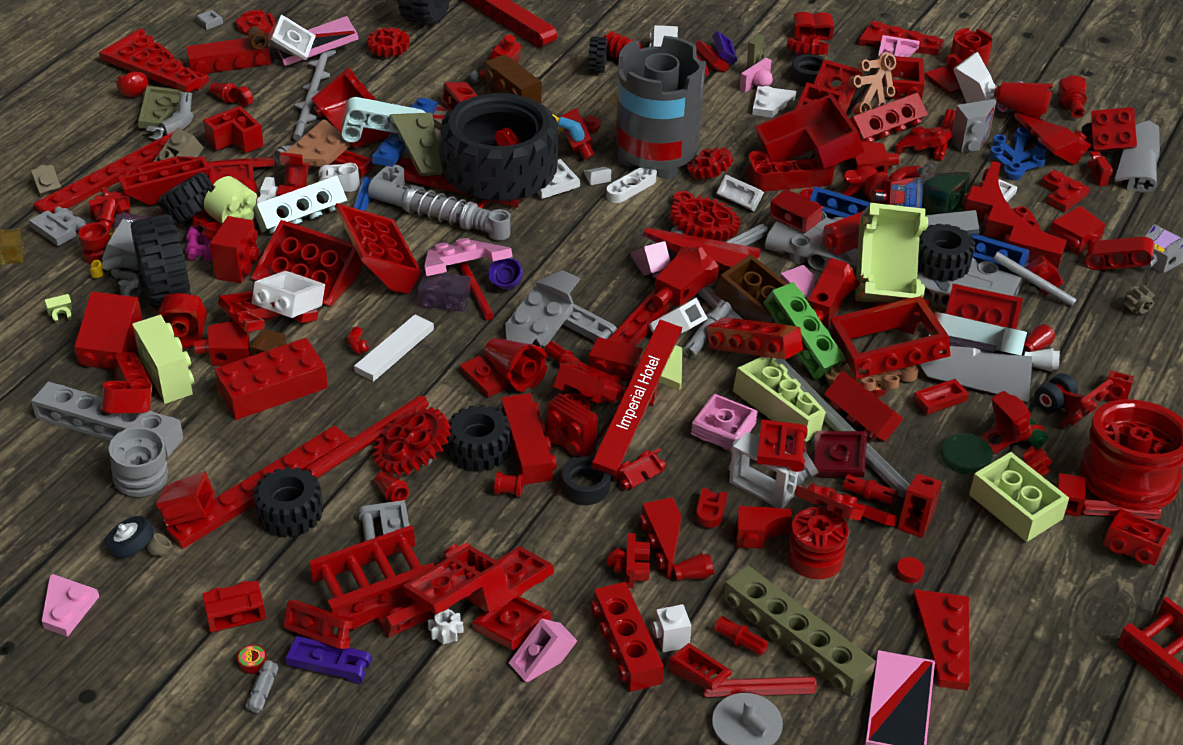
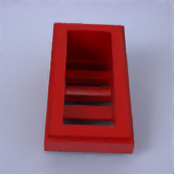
M687 643L669 658L671 673L712 691L732 675V670L690 643ZM714 674H718L713 679H710Z

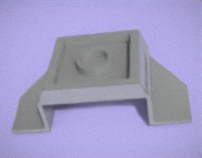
M561 270L537 281V286L532 288L510 319L505 322L507 340L529 344L534 342L545 347L573 311V300L570 292L579 282L580 278Z

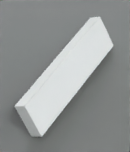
M417 315L412 316L354 365L355 372L374 382L434 330V323Z

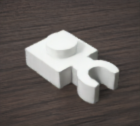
M265 177L260 189L261 195L257 198V204L278 197L276 195L278 187L275 186L274 177Z

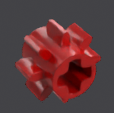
M1031 446L1023 452L1022 456L1025 459L1022 461L1042 477L1050 472L1048 466L1053 462L1042 447L1035 450Z

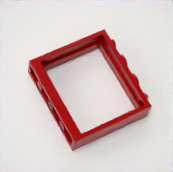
M921 296L830 318L832 338L841 349L856 379L951 356L949 335ZM917 322H922L931 335L863 353H858L851 341V338ZM859 368H860L861 370L866 369V371L859 373Z

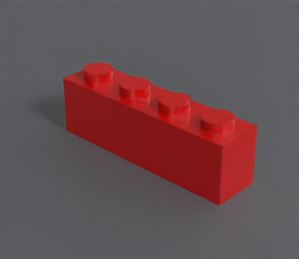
M248 38L186 46L190 69L203 74L271 65L268 43L263 49H254L249 45Z
M531 393L501 397L503 416H507L510 423V445L518 472L524 475V485L552 481L553 470L557 469L556 458L554 454L550 455V439L548 436H544L545 424L543 419L539 420L540 410L538 402H533Z

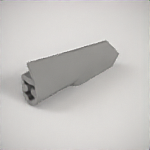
M1148 120L1136 125L1137 147L1123 150L1114 182L1127 180V189L1130 191L1149 193L1157 187V162L1160 151L1159 126Z
M950 346V357L919 364L928 378L944 382L956 379L964 387L995 395L1005 391L1010 395L1017 396L1023 402L1029 401L1032 370L1031 356L981 353V350L976 348Z

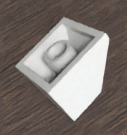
M281 15L270 30L268 43L285 53L306 60L316 35Z
M978 52L972 54L953 69L966 103L989 100L993 97L996 87Z

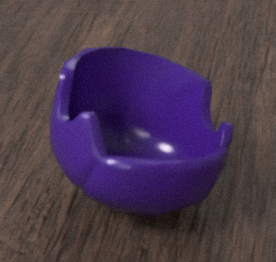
M506 258L491 263L488 277L495 288L503 291L513 290L520 284L523 270L517 259Z

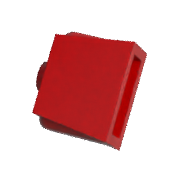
M1080 205L1052 221L1049 234L1067 240L1065 248L1079 255L1088 249L1090 243L1102 239L1105 223Z
M206 471L165 485L156 505L166 526H171L205 517L215 496V491Z

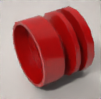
M825 507L807 508L795 515L791 526V539L788 547L789 564L794 571L810 579L833 577L841 570L844 563L845 547L849 535L847 522L843 516L837 512L827 510Z

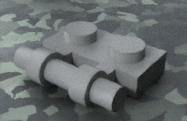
M57 207L54 214L47 210L29 220L31 228L57 246L74 238L76 231H79L82 226L86 225L83 219L73 216L70 210Z

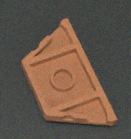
M323 119L285 152L302 154L303 163L322 167L323 165L331 164L349 148V142L343 139L340 131ZM279 157V164L286 165L284 163H281V157Z

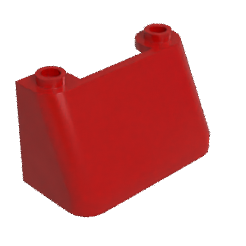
M349 67L311 98L316 105L314 110L320 117L325 116L341 133L345 106L350 98L359 97L378 101L366 89L364 84L359 82ZM363 127L360 139L356 142H349V148L353 146L356 149L386 139L391 132Z

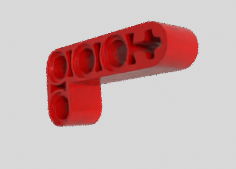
M752 151L749 154L747 175L751 185L763 192L811 188L815 186L823 187L832 184L835 166L824 169L818 158L770 162L765 152Z
M131 352L117 353L115 357V381L103 383L101 409L107 413L148 412L151 407L152 384L138 355Z

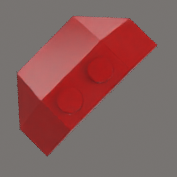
M176 156L135 166L124 175L119 176L118 179L125 194L148 205L158 204L157 200L159 197L197 173L205 172L208 176L211 173V169L204 156H198L197 158L192 156Z

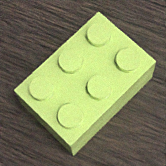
M161 315L133 323L140 361L164 404L192 395L191 384H194V378L191 371L188 370V366L191 365L190 357L186 351L182 352L181 342L178 337L174 338L171 324L165 323Z
M1012 452L976 472L969 494L1026 542L1063 520L1069 500L1068 496Z

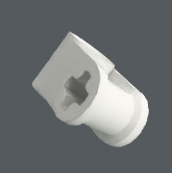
M356 164L323 165L319 169L318 175L320 179L318 182L337 176L343 191L352 192L360 188L359 172Z

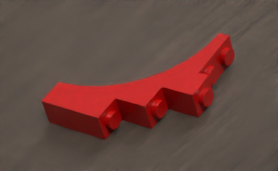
M992 161L990 168H985L982 177L984 182H979L978 187L972 186L970 193L965 194L962 203L963 206H966L965 211L976 210L977 219L983 220L982 226L986 227L984 236L1003 240L1004 243L1029 250V260L1027 263L1033 262L1042 255L1058 270L1067 240L1050 235L1032 226L1009 206L999 186L998 174L1001 163Z

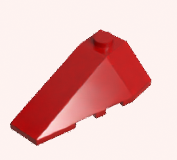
M1019 113L1014 114V117L1024 127L1029 129V132L1036 136L1037 140L1046 148L1074 165L1077 164L1091 146L1085 140L1087 136L1079 130L1073 132L1066 127Z

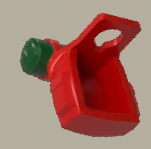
M1005 391L996 394L992 398L996 424L978 437L981 444L991 454L994 455L1007 446L1021 441L1033 446L1034 449L1040 448L1046 443L1048 435L1045 433L1044 427L1037 425L1031 419V414L1021 399ZM1002 433L1005 435L1002 442L998 445H992L988 442V439L993 435H1001Z

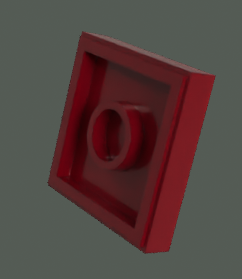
M816 431L813 464L819 473L813 477H846L847 474H850L854 477L865 478L867 431Z

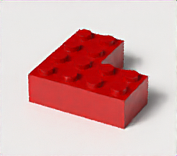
M832 94L754 126L761 147L768 155L770 162L786 161L795 156H801L809 150H813L824 169L864 153L858 130Z

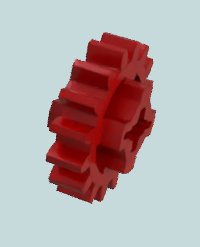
M382 27L380 30L375 29V33L371 32L370 36L367 37L368 50H371L372 54L377 53V56L384 55L387 58L388 55H392V57H395L398 54L403 55L402 51L407 52L408 48H410L409 34H406L405 30L400 32V28L393 29V27L386 29Z
M800 34L798 38H787L786 48L795 50V55L797 56L804 54L825 55L828 54L829 44L819 42L820 37Z
M716 147L711 150L709 148L700 151V155H696L687 164V168L691 178L694 177L697 180L701 177L704 180L706 177H718L721 175L720 172L727 171V167H731L734 161L729 149H725V147L719 149Z

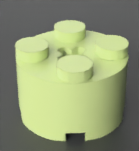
M231 176L223 177L213 184L215 189L212 193L210 191L207 192L204 199V209L221 224H223L227 216L250 220L254 218L255 213L253 210L256 205L257 194Z

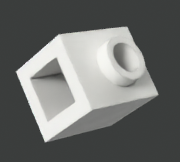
M683 604L656 609V621L652 622V631L655 639L658 638L662 652L678 650L687 643H690L691 623Z

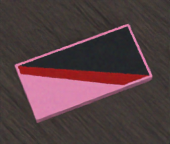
M347 16L308 30L316 35L308 58L359 39L356 30ZM276 48L285 66L303 60Z
M878 650L865 745L927 744L935 661Z

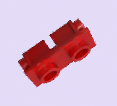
M658 448L653 452L647 450L640 454L633 463H630V461L624 462L612 481L615 482L620 479V486L623 490H632L645 482L641 473H644L648 480L663 473L666 463L663 459L659 460L657 457L661 449Z

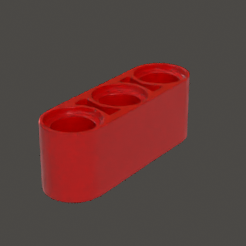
M1148 237L1094 241L1088 247L1085 263L1093 270L1146 266L1152 261L1155 243Z

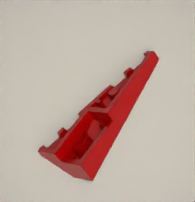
M647 227L643 233V236L657 243L665 241L667 248L676 253L682 247L695 248L701 246L705 253L716 261L719 270L726 272L750 254L758 259L761 251L760 248Z

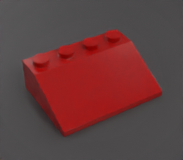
M336 203L334 207L361 261L390 290L409 294L422 272L394 219Z
M281 219L251 279L257 281L283 271H288L325 284L322 304L331 307L357 278L364 263L361 261L353 243Z

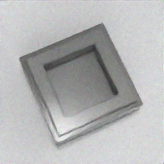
M213 10L196 16V22L206 30L223 24L222 17Z

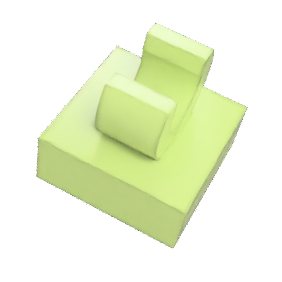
M69 294L45 300L48 316H52L55 323H59L57 316L60 313L66 314L67 319L71 320L72 305Z

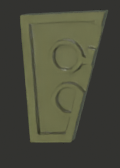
M147 86L138 128L147 129L149 126L160 128V122L172 117L173 113L178 110L179 92L183 91Z
M432 113L390 114L389 119L395 125L400 140L404 142L408 155L419 176L441 175L442 166Z

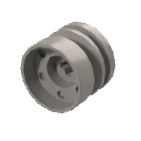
M146 427L128 428L114 436L108 448L114 486L121 493L133 497L148 496L161 490L168 478L166 447L163 437L157 431Z

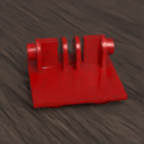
M949 54L946 57L947 64L945 66L925 72V75L949 93L961 90L953 69L962 63L963 60H960L955 54Z

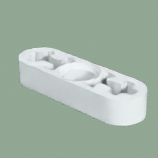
M640 167L607 186V200L612 203H621L655 184L656 169Z

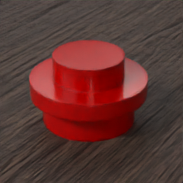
M589 115L582 119L589 134L598 132L601 127V121L598 118Z

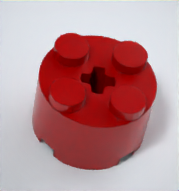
M970 28L956 31L950 54H955L960 60L964 61L972 54L978 52L983 63L987 66L992 49V36L981 29H976V32L969 31Z
M185 293L166 295L159 306L157 316L161 315L165 323L171 324L174 338H179L182 349L194 346V340L202 338L205 328L207 311L202 303V299L197 295Z

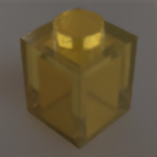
M21 228L0 230V265L24 263L25 243Z

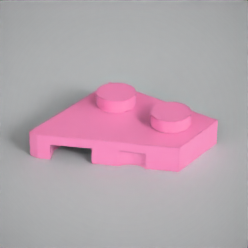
M883 35L878 56L881 53L888 52L894 56L910 57L918 50L920 41Z
M52 574L49 578L42 617L44 629L68 637L99 598L98 590Z

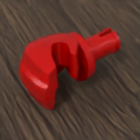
M1071 75L1059 81L1058 103L1071 110L1074 118H1081L1085 114L1083 106L1087 101L1085 94L1087 84L1084 77Z

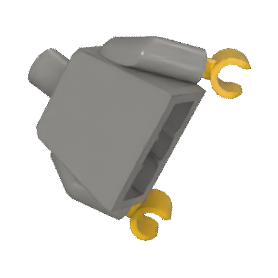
M122 219L119 226L113 230V233L109 234L110 240L102 258L103 262L94 260L91 263L92 268L89 271L93 278L102 277L105 274L104 269L106 271L116 268L140 270L132 239L131 223Z

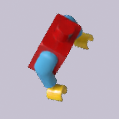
M577 108L559 117L553 115L557 120L558 135L562 132L563 136L568 138L574 152H580L584 161L594 157L595 154L591 148L594 142Z

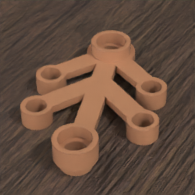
M884 52L878 56V60L869 61L864 59L858 61L857 69L859 72H867L870 68L878 69L875 75L863 77L856 75L849 78L851 88H859L862 85L870 84L862 101L854 106V115L872 110L870 102L875 92L877 102L874 103L873 108L885 105L884 97L894 96L895 88L892 82L891 70L896 66V59L893 54ZM883 76L885 80V86L882 85Z
M846 363L842 367L831 368L830 371L826 372L825 377L828 380V384L831 385L840 372L844 371L869 391L875 390L876 383L888 389H896L899 387L900 380L906 382L915 381L918 375V368L916 365L856 379ZM859 369V373L866 371V369H864V370Z

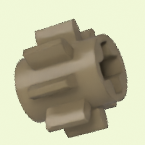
M1142 285L1141 288L1134 286L1126 292L1125 299L1127 301L1124 305L1134 314L1138 312L1146 313L1153 307L1154 301L1151 298L1155 295L1145 285Z

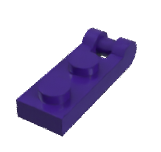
M299 636L295 637L286 656V663L289 666L347 678L355 684L362 683L365 677L364 670L369 667L372 661V656L366 651L353 648L340 649L317 640ZM347 662L354 663V666L347 664Z

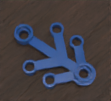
M1019 127L1014 132L1013 142L1016 143L1015 150L1005 143L1006 137L1000 134L994 136L992 143L994 146L990 150V157L996 159L1004 166L1005 177L1014 181L1020 180L1026 170L1043 167L1046 159L1044 155L1047 153L1048 148L1041 142L1036 143L1034 149L1023 152L1024 145L1029 144L1031 137L1029 129L1025 127ZM1003 152L1012 159V162L1003 156ZM1032 158V161L1021 163L1023 160Z

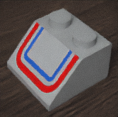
M995 99L957 105L950 140L960 153L980 150L987 140L996 105Z

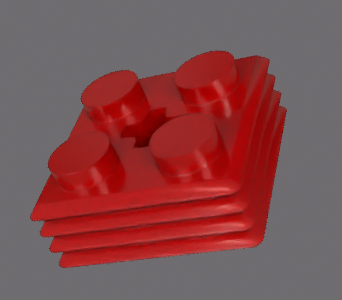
M558 393L555 399L552 398L551 401H548L547 436L551 443L561 445L571 455L589 457V453L593 454V451H596L597 414Z

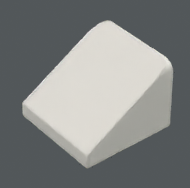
M601 167L584 170L590 185L611 182L610 168Z

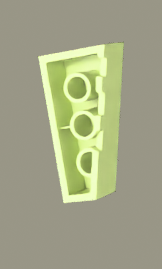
M762 356L738 367L733 392L772 421L805 425L808 429L807 438L804 439L806 442L816 437V431H821L826 411L808 392H803L800 389L801 384L798 380L791 379L787 374L788 369L783 364L779 365L775 361L776 358Z

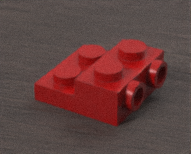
M1121 509L1110 525L1103 545L1109 547L1114 553L1129 555L1141 564L1155 566L1172 529Z

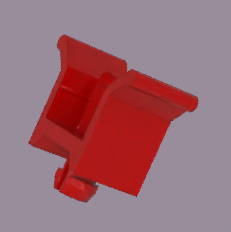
M281 152V163L286 164L284 185H279L276 192L277 196L306 187L307 173L310 163H303L302 154Z

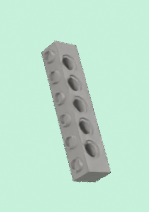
M47 382L31 400L36 419L109 441L117 433L128 428L146 427L155 430L164 439L166 458L171 455L183 439L179 419L150 410L144 413H107L101 409L102 397L64 385Z

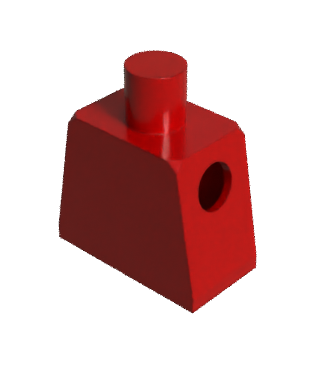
M861 141L864 153L859 154L855 158L847 159L850 169L854 171L859 167L873 166L878 172L888 174L889 166H898L899 164L898 153H887L884 144L881 142Z
M235 321L210 325L208 327V339L194 340L195 354L209 353L213 366H223L250 356L249 332L244 331Z
M916 474L906 492L898 530L921 538L924 537L936 509L942 485L940 480ZM915 509H921L920 517L913 513Z

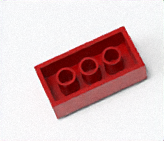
M307 338L214 368L217 389L235 420L328 388L326 366Z

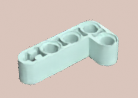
M353 97L347 101L342 118V137L347 142H356L361 137L363 127L398 133L395 125L389 119L390 114L426 112L421 109Z
M939 312L934 314L949 335L950 340L1022 355L1027 332Z

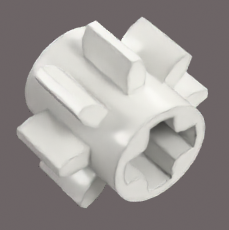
M449 608L437 615L434 613L435 620H428L431 639H437L443 644L458 641L457 633H463L464 631L463 622L460 621V613L455 614Z

